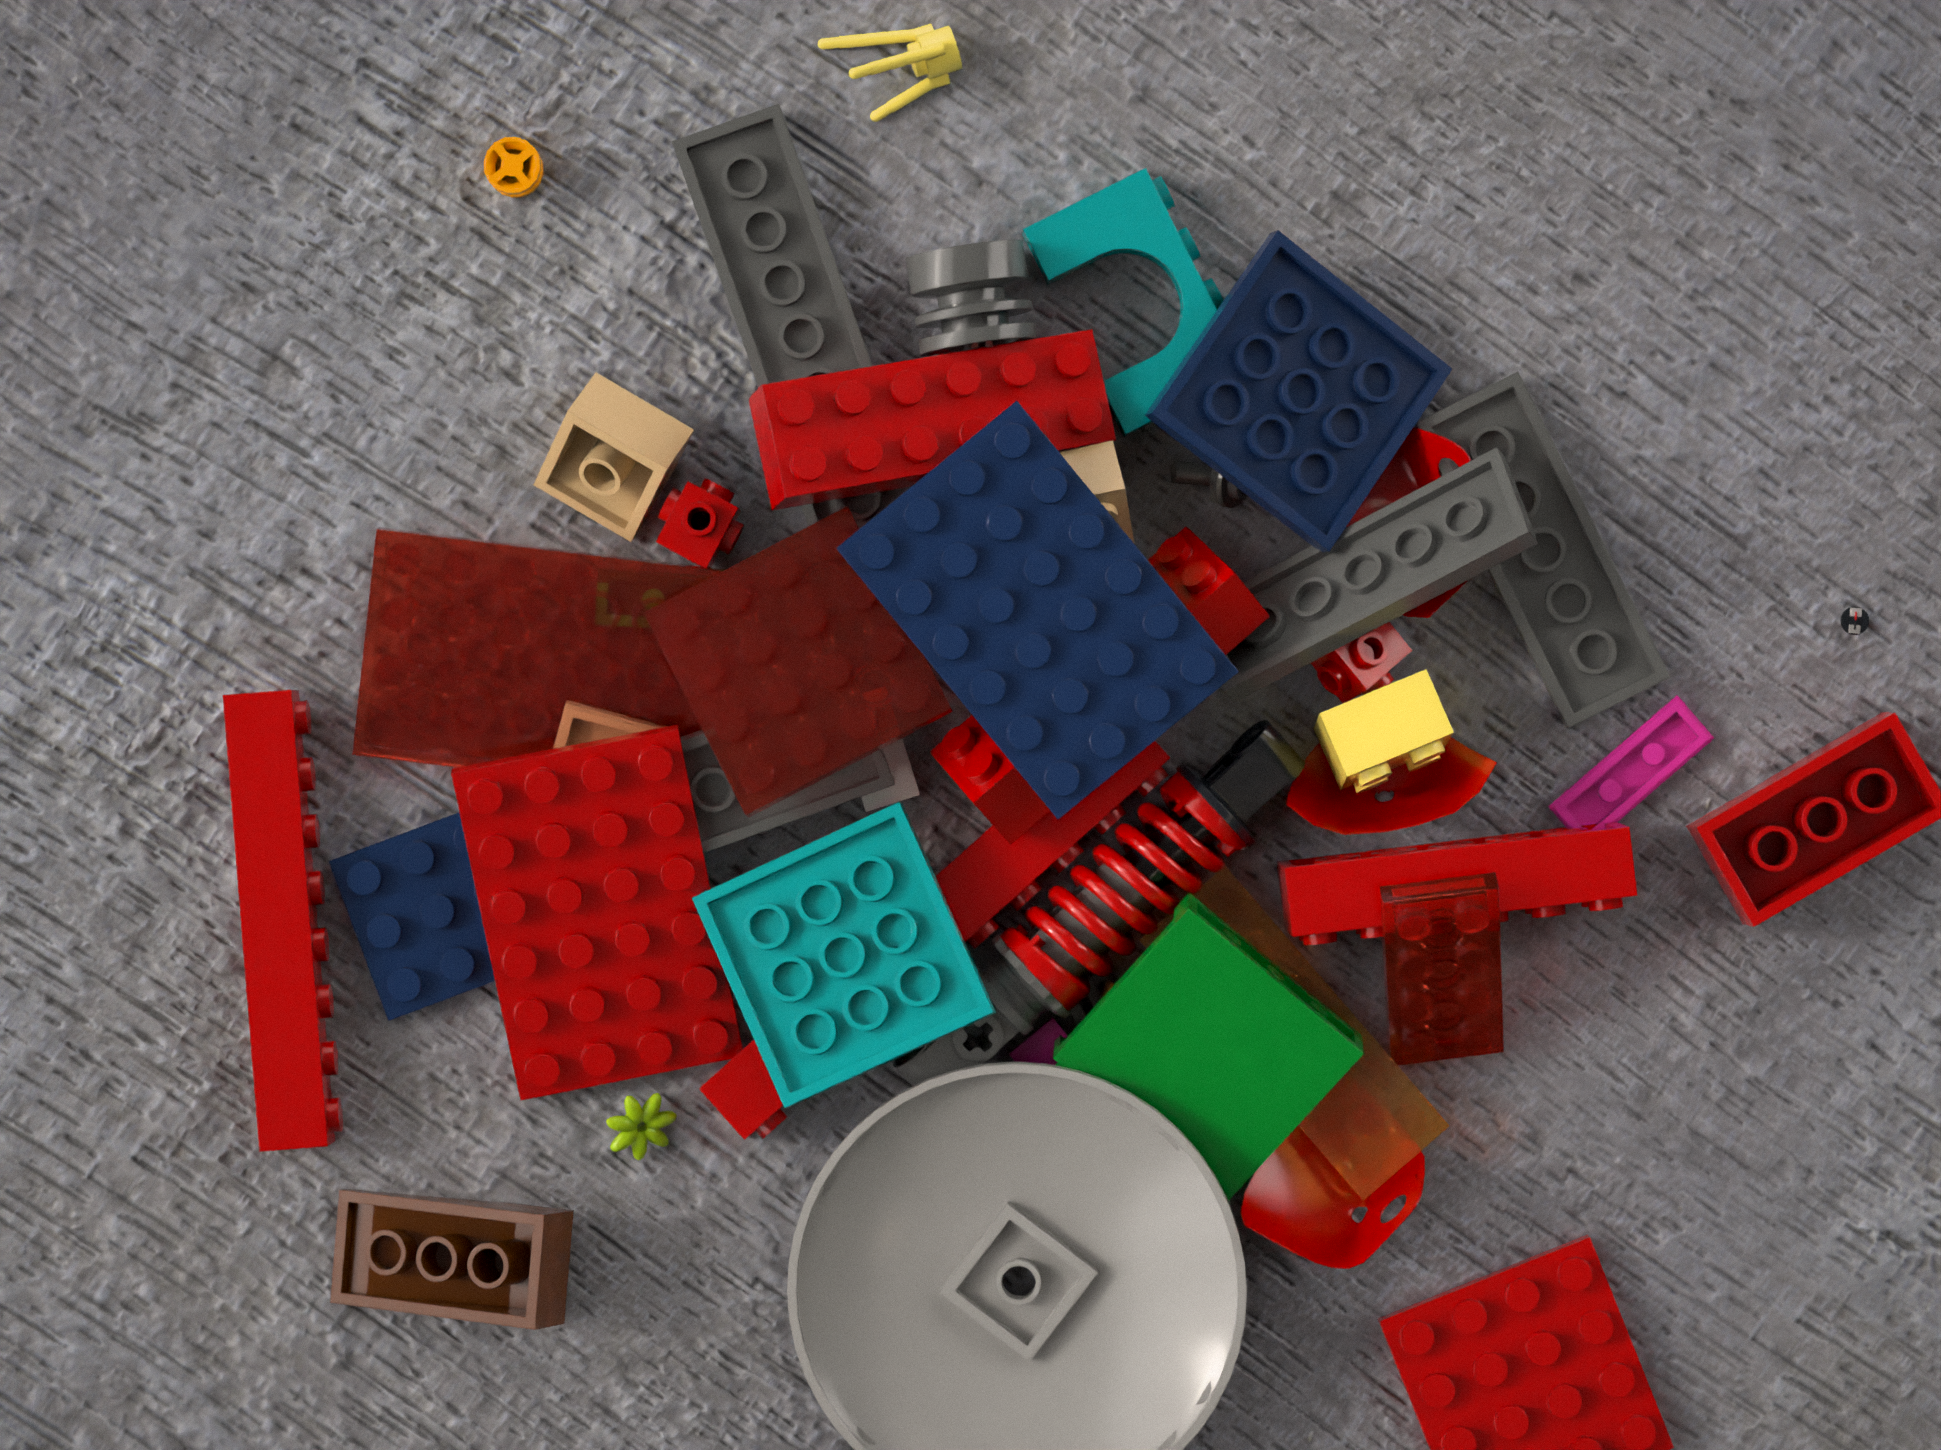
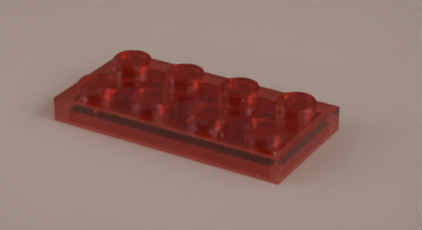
M1496 872L1381 886L1380 903L1387 1041L1391 1066L1503 1053L1500 896Z

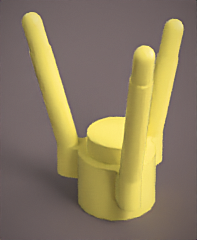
M927 24L909 30L822 38L817 44L820 49L825 50L913 42L907 44L908 52L869 62L849 70V77L858 79L911 64L916 77L927 75V78L874 110L870 114V119L873 122L880 121L932 89L950 84L948 73L962 69L959 50L949 26L934 30L932 24Z

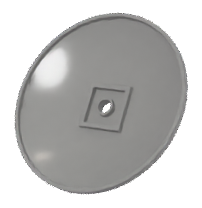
M1000 1062L955 1069L926 1079L900 1092L876 1108L853 1128L834 1150L818 1174L804 1202L794 1232L790 1252L787 1296L789 1321L795 1350L805 1378L826 1416L854 1450H1183L1204 1426L1216 1408L1231 1378L1240 1351L1245 1326L1247 1282L1240 1233L1229 1201L1217 1177L1201 1153L1178 1127L1153 1106L1133 1093L1105 1079L1076 1069L1046 1063ZM1015 1266L1029 1269L1035 1277L1036 1285L1034 1289L1025 1295L1010 1293L1003 1284V1275L1008 1269Z

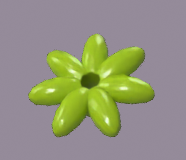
M659 1093L653 1094L643 1107L633 1096H626L624 1100L625 1116H613L606 1120L608 1127L621 1131L612 1141L610 1149L614 1152H619L631 1145L634 1158L636 1160L643 1159L647 1152L648 1141L661 1147L669 1144V1139L660 1128L672 1124L676 1120L677 1114L673 1111L658 1112L662 1102Z

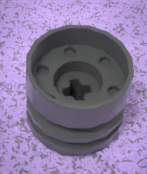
M997 240L931 250L906 258L911 297L938 300V309L915 317L916 328L942 327L943 333L918 340L920 356H935L1037 338L1035 323L1009 324V317L1033 310L1032 300L1005 298L1004 288L1028 280L1023 240Z

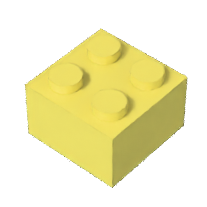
M1427 669L1321 712L1314 726V731L1339 789L1343 790L1353 785L1357 794L1387 782V776L1392 774L1391 769L1405 763L1409 772L1438 761L1441 759L1440 754L1445 752L1444 747L1454 733Z

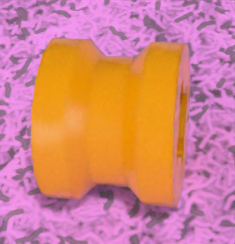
M504 137L494 142L487 150L484 159V173L489 183L502 195L510 198H522L533 193L539 187L544 176V165L539 153L528 141L518 137Z

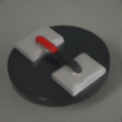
M1860 607L1847 608L1841 615V626L1848 634H1861L1869 625V616Z

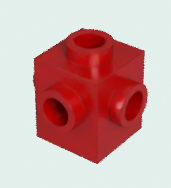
M704 478L700 487L687 481L682 492L673 488L658 515V518L666 523L656 543L710 571L720 551L728 555L731 553L744 528V524L737 521L741 510L730 503L735 493ZM701 512L709 513L710 523L708 527L703 530H694L692 526L693 518Z
M1387 622L1311 662V665L1317 671V677L1322 686L1331 694L1336 695L1342 703H1346L1361 693L1365 695L1391 684L1395 679L1389 671L1413 650L1393 625Z

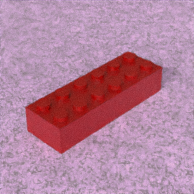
M1092 329L762 384L748 399L772 511L913 486L1015 401L1019 402L1059 452L1112 440L1113 442L1116 441Z
M1187 526L1174 537L1163 542L1157 552L1148 559L1150 564L1225 655L1270 617L1237 574ZM973 715L960 726L951 729L944 736L943 740L930 751L931 755L1010 845L1050 811Z
M1618 822L1605 823V829L1592 830L1598 824L1595 823L1580 825L1582 828L1568 829L1567 827L1277 861L1284 929L1292 937L1299 936V941H1303V945H1318L1337 942L1338 931L1355 930V934H1360V938H1377L1394 935V925L1412 923V927H1417V931L1424 932L1452 928L1451 918L1468 916V920L1474 921L1475 925L1509 921L1508 911L1522 909L1525 910V914H1531L1532 918H1543L1566 914L1565 904L1581 903V907H1589V911L1622 908L1623 897L1637 896L1630 827Z

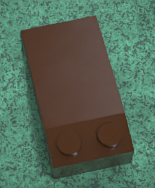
M340 1189L330 1303L532 1330L564 1324L574 1210L504 1202Z

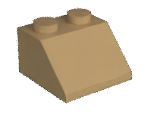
M595 372L568 409L533 485L632 542L676 468L694 429Z

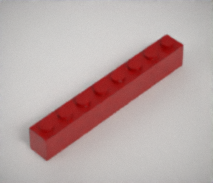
M299 690L223 695L259 1152L325 1147L335 1142L334 1132H342L343 1112L341 1099L331 1097L330 1075H338V1051L336 1042L327 1041L325 1019L333 1018L334 999L331 984L322 985L321 962L329 961V938L327 928H318L316 905H324L325 887L322 871H313L312 848L320 847V825L318 815L309 814L307 792L315 791L316 789L313 757L304 758L303 735L311 734L310 706L308 700L300 701Z

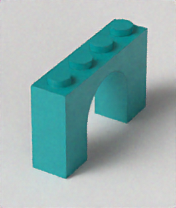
M1146 168L1024 228L1022 232L1047 285L1104 257L1130 254L1143 257L1155 263L1168 275L1175 286L1180 303V318L1172 340L1156 355L1104 381L1110 411L1123 437L1153 423L1145 414L1224 301L1214 280L1209 278L1202 281L1193 263L1201 255L1187 227H1184L1177 231L1167 211L1175 207V203L1161 176L1152 180Z

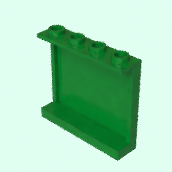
M1189 892L1174 908V919L1070 1035L1066 1039L1060 1035L1055 1040L1053 1059L1057 1062L1056 1066L1076 1069L1105 1079L1133 1093L1156 1108L1178 1127L1201 1153L1217 1177L1229 1201L1362 1057L1364 1048L1363 1038L1360 1033Z

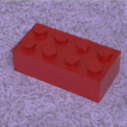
M1882 712L1686 827L1742 924L1755 927L1941 819V791L1896 713Z

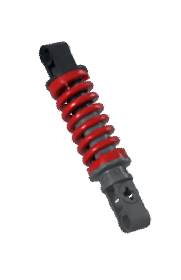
M1262 720L1248 728L1234 742L1232 747L1201 776L1181 763L1176 768L1177 772L1160 789L1161 797L1171 812L1170 814H1166L1152 803H1142L1138 807L1137 813L1139 820L1148 832L1146 836L1127 823H1122L1115 829L1116 839L1126 853L1124 856L1106 844H1098L1092 852L1093 858L1098 865L1094 872L1084 865H1075L1071 869V880L1077 887L1072 893L1063 886H1053L1048 891L1049 901L1054 907L1049 914L1037 906H1032L1026 911V920L1032 928L1029 933L1019 925L1017 928H1007L1001 935L997 934L992 939L999 958L994 965L992 964L988 968L989 970L984 972L979 970L978 973L996 1013L973 1023L981 1027L983 1030L981 1035L975 1038L973 1035L966 1033L964 1028L895 1059L893 1066L914 1086L926 1079L955 1069L985 1064L1018 1032L1024 1036L1028 1035L1034 1029L1032 1026L1033 1021L1037 1020L1047 1010L1064 1019L1071 1014L1070 1010L1090 992V982L1085 975L1088 970L1097 976H1108L1113 970V963L1107 952L1112 949L1119 955L1130 956L1135 951V941L1129 933L1133 928L1144 935L1154 934L1157 931L1158 923L1152 911L1156 907L1166 914H1174V908L1180 901L1169 885L1172 881L1191 894H1196L1202 889V879L1191 864L1194 860L1208 871L1219 873L1224 869L1225 861L1213 844L1215 841L1221 840L1217 847L1227 857L1234 851H1243L1246 847L1251 848L1256 843L1245 822L1274 795L1288 787L1299 776L1305 766V761L1268 720Z

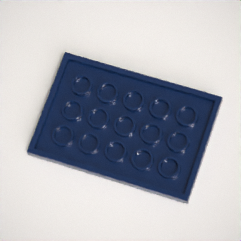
M1015 401L836 548L1057 819L1066 814L1239 672L1018 401Z

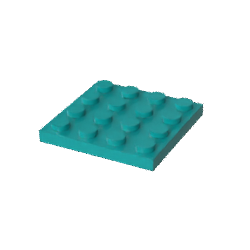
M901 802L895 803L692 897L784 1108H790L996 1013L909 816Z

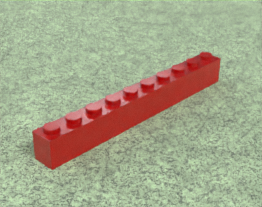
M1156 741L1147 746L1061 818L1057 819L1051 811L1047 812L1011 845L992 825L935 876L965 943L968 942L975 950L1000 927L993 920L1000 911L1009 903L1016 911L1022 908L1042 889L1035 881L1051 866L1058 873L1062 872L1084 852V849L1077 843L1093 828L1103 835L1127 813L1120 805L1136 789L1145 797L1169 776L1162 766L1170 760V757ZM754 1040L699 1088L744 1140L754 1132L763 1140L788 1117L781 1110L783 1104Z

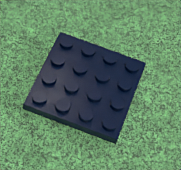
M1277 230L1270 233L1145 416L1306 542L1324 553L1330 552L1452 371V368Z

